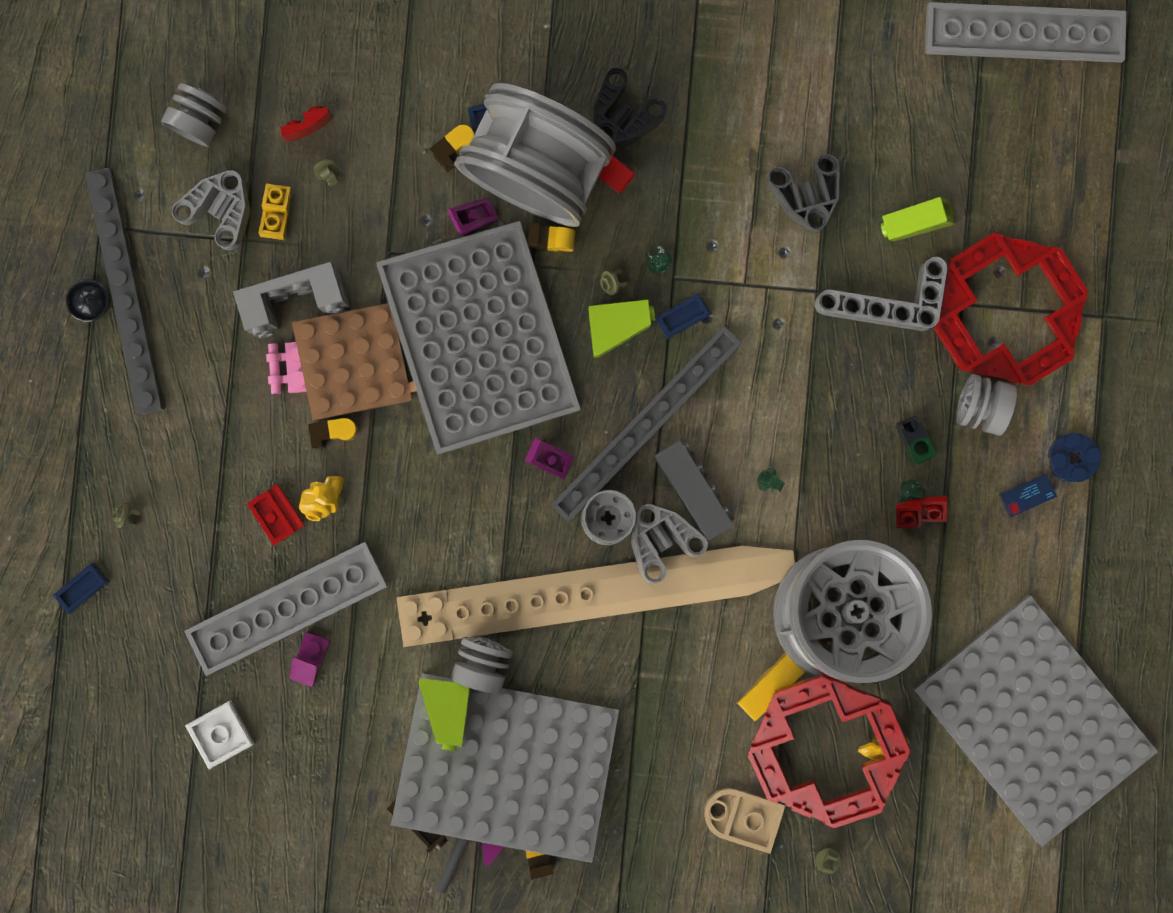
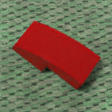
M323 106L311 107L309 111L303 112L304 122L293 120L287 122L286 126H281L280 130L283 139L286 142L298 140L322 128L332 119L328 108Z
M611 156L609 165L603 167L599 174V178L619 194L623 192L635 176L631 170L613 156Z
M947 496L919 498L896 505V528H922V522H947Z

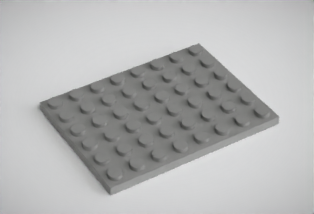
M520 221L376 262L437 455L581 410Z
M1031 595L1023 598L913 688L1041 847L1158 752Z
M424 673L421 675L423 679L454 682L450 678ZM419 686L391 826L592 863L619 710L502 688L500 694L487 693L471 688L463 747L457 746V751L442 750V744H437Z

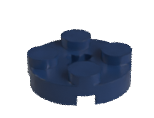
M1069 433L1060 436L1053 441L1048 450L1050 470L1058 479L1064 482H1083L1092 477L1097 471L1099 460L1101 459V451L1097 448L1095 442L1084 434ZM1077 452L1079 462L1071 464L1069 462L1071 458L1068 455L1069 453L1074 454Z

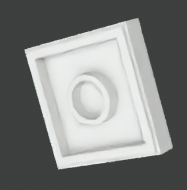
M231 700L185 725L208 769L255 744Z

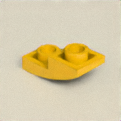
M266 184L262 201L263 213L258 232L260 237L285 240L291 187Z

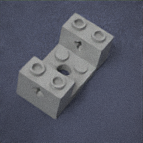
M332 262L233 291L244 330L259 338L269 337L273 335V331L279 329L271 304L272 300L275 303L289 299L288 295L295 293L305 295L313 291L318 308L325 314L331 315L345 312L344 309L350 307L339 269Z

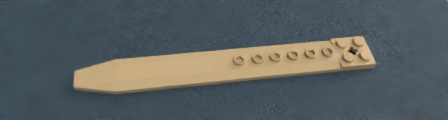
M735 546L708 550L698 557H691L687 554L662 557L660 559L666 568V575L662 581L656 584H650L643 580L635 561L396 597L403 647L747 596L780 583L787 571L795 564L794 552L792 550ZM650 565L647 569V574L652 579H658L661 575V570L656 565ZM423 611H426L427 615L432 616V620L428 621V625H424L423 622L418 620V617L422 616Z

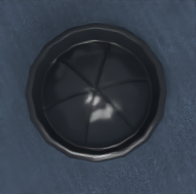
M82 279L75 282L69 288L66 295V307L69 313L75 319L82 322H93L100 319L106 313L109 306V295L106 288L100 282L93 279Z

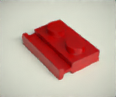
M279 484L274 485V487L247 503V506L273 546H276L306 526Z

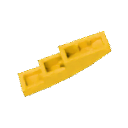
M817 639L819 644L824 649H827V646L824 644V642L821 639ZM785 652L772 667L763 673L737 704L756 721L766 712L775 690L794 684L805 671L798 667Z

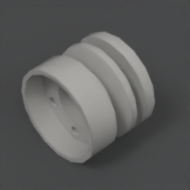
M180 83L176 90L185 97L174 94L172 99L181 108L179 110L167 107L161 123L177 134L197 144L209 147L216 131L207 124L209 121L221 124L222 119L215 113L225 115L228 108L208 92Z
M972 374L968 378L959 397L956 414L957 424L961 426L968 424L970 428L975 429L982 420L983 432L1001 436L1006 431L1014 412L1017 398L1016 386L998 381L991 389L990 378H983L981 380L979 375Z
M604 490L596 493L587 501L582 512L581 524L585 534L592 541L600 545H613L621 542L631 533L636 521V512L633 503L626 495L618 491ZM606 512L609 513V516H614V520L610 522L609 526L605 521H601Z
M463 637L461 644L471 648V650L459 649L458 654L468 660L467 663L455 662L450 679L475 690L500 694L505 676L496 672V668H508L509 663L499 658L511 659L513 651L489 639Z

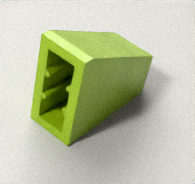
M938 197L882 216L884 223H881V229L885 238L888 237L890 241H898L955 225L956 222L950 201Z
M648 300L588 306L593 357L599 358L650 328L651 321H655L654 306H649Z
M419 678L420 690L436 743L442 744V750L457 751V746L463 747L471 688L456 682Z

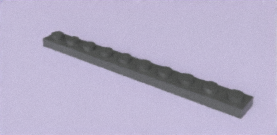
M105 168L85 173L136 412L137 415L164 410L113 171L111 168Z
M723 326L551 506L570 522L586 505L587 501L601 490L742 342Z

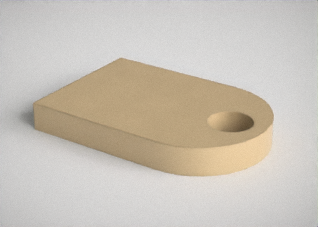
M727 787L715 791L708 798L704 808V817L711 832L719 838L771 854L785 805L779 802L776 804L767 800V798L743 790ZM716 803L722 804L725 808L721 816L711 814V807Z

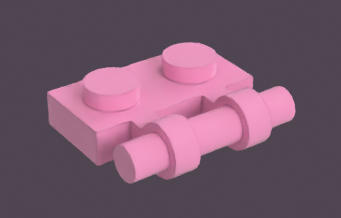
M296 342L285 343L286 353H279L278 344H268L269 354H266V358L270 366L268 384H271V394H281V384H288V393L307 392ZM286 361L287 375L281 376L279 362Z

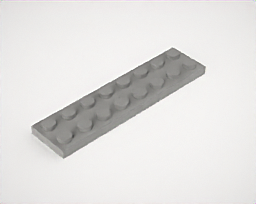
M929 2L927 4L925 54L1122 63L1125 60L1126 11Z
M363 542L184 632L207 676L388 587L367 542Z

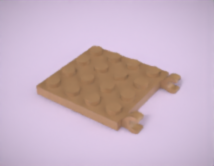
M389 303L292 322L313 421L412 401L411 393H416L417 391L414 382L408 383L397 329Z

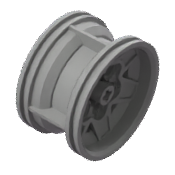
M505 83L493 84L489 90V95L484 100L487 110L470 144L462 146L459 152L460 156L456 158L454 165L463 175L483 189L523 210L558 224L571 227L579 226L582 221L581 216H584L587 210L585 204L603 167L609 165L611 156L616 150L615 143L591 121L552 99L515 85Z
M852 540L819 549L798 560L787 571L779 584L774 600L773 618L776 634L781 646L789 658L803 671L812 676L823 673L846 683H872L886 680L899 674L918 657L929 636L932 606L925 581L908 558L894 548L879 542ZM850 565L844 578L831 569L837 566ZM878 577L886 586H878ZM853 581L858 582L860 585V592L858 594H855L851 589ZM830 588L835 590L837 595L834 602H831L827 597V592ZM813 592L820 605L808 612V602L810 594ZM873 598L879 603V608L876 612L870 607V602ZM825 613L830 615L832 619L829 627H826L822 622V617ZM895 616V621H894V626H893V625L891 624V622H890V619ZM868 623L874 627V634L871 637L867 636L865 632V627ZM844 631L850 634V642L847 645L841 640V635ZM831 638L833 654L824 649L817 639ZM866 647L876 651L872 656L862 659Z

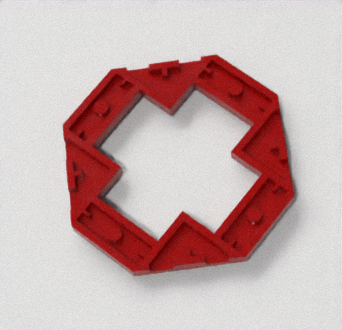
M992 233L948 261L940 318L933 329L959 370L1031 386L1073 360L1077 335H1079L1083 317L1082 310L1087 299L1088 290L1062 249L1046 247L1034 242L1012 239ZM1002 256L1006 258L1016 276L1038 264L1064 306L1043 318L1056 340L1018 364L1004 343L987 354L982 355L957 313L977 302L965 279Z
M822 673L775 690L750 746L748 757L767 800L776 804L779 802L791 807L792 811L809 818L812 816L823 821L829 827L837 828L882 813L886 800L900 775V770L909 756L910 746L891 702ZM832 700L842 722L865 714L867 715L884 757L862 764L863 772L870 787L824 802L815 780L791 788L773 746L795 738L787 715Z

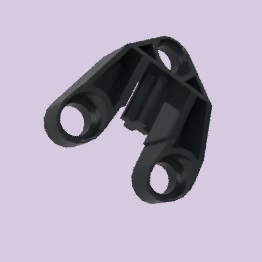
M612 68L606 73L593 108L594 124L600 129L612 131L613 136L611 139L616 146L635 143L661 124L667 112L666 103L662 99L652 98L636 113L624 130L620 128L634 112L628 104L622 102L613 115L607 119L606 117L616 106L618 99L627 86V75L621 68ZM614 74L621 75L623 83L617 87L612 86L609 82L610 76ZM653 104H658L662 107L663 112L660 116L654 117L650 115L649 107Z

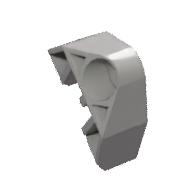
M231 170L202 179L178 200L172 208L173 218L183 225L194 224L207 210L209 214L221 220L222 218V222L215 233V241L217 245L225 250H234L240 246L251 211L245 182L237 172ZM231 176L237 177V187L227 189L225 186L226 180ZM182 207H190V216L187 219H180L178 211ZM225 232H232L234 236L233 242L229 245H224L221 242V235Z
M646 504L636 512L631 544L643 580L650 584H656L665 578L666 568L659 558L658 552L645 534L646 532L649 533L660 552L673 545L660 525L661 522L674 542L688 556L698 557L704 554L708 548V542L699 531L676 512ZM649 509L654 513L653 522L646 523L641 519L643 510ZM697 538L702 542L700 552H693L690 549L689 542L691 539ZM650 565H656L660 568L661 575L658 579H652L648 576L647 569Z

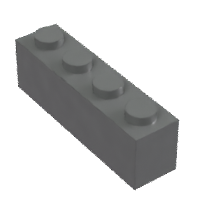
M679 440L653 457L698 529L709 541L733 526L731 520L734 516L727 506H721L718 498L721 497L713 484L709 486L704 479L707 473L700 463L697 465L691 458L694 453L688 443H682Z

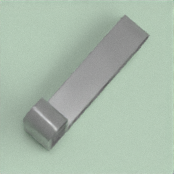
M932 257L921 265L914 303L836 290H825L815 299L814 307L819 314L926 331L934 327L940 318L947 264L940 257ZM929 264H933L937 267V275H932L929 273ZM925 288H929L934 292L933 300L925 297ZM822 297L832 299V308H825L822 305ZM847 301H854L856 303V312L852 313L847 310ZM872 305H878L881 308L882 314L880 317L872 314ZM896 309H903L905 311L906 319L904 321L896 317ZM921 313H927L930 316L929 325L921 321Z

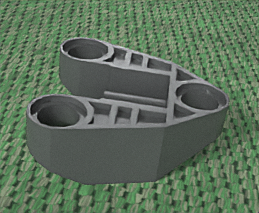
M830 154L821 155L814 164L816 184L822 203H819L814 182H805L799 185L805 208H803L797 186L790 172L785 168L776 167L772 169L766 179L769 189L786 215L810 232H819L824 228L839 199V161ZM823 160H828L832 164V171L823 172L819 168V163ZM775 173L782 174L785 178V183L781 186L775 185L771 180L772 175ZM812 214L820 215L822 224L818 227L812 226L809 223V216Z

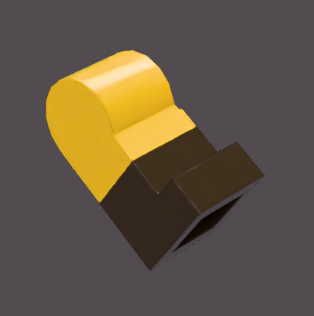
M459 125L429 149L432 156L447 173L455 167L452 160L459 155L462 146L470 144L474 137V132L467 125Z
M530 222L528 248L555 252L574 251L576 231L565 227H552Z
M347 418L308 424L311 446L315 450L326 448L325 441L336 439L351 441L358 434L357 424Z
M526 851L531 880L554 873L551 855Z

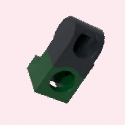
M916 416L896 423L897 432L906 448L912 467L933 459L937 455L925 429Z

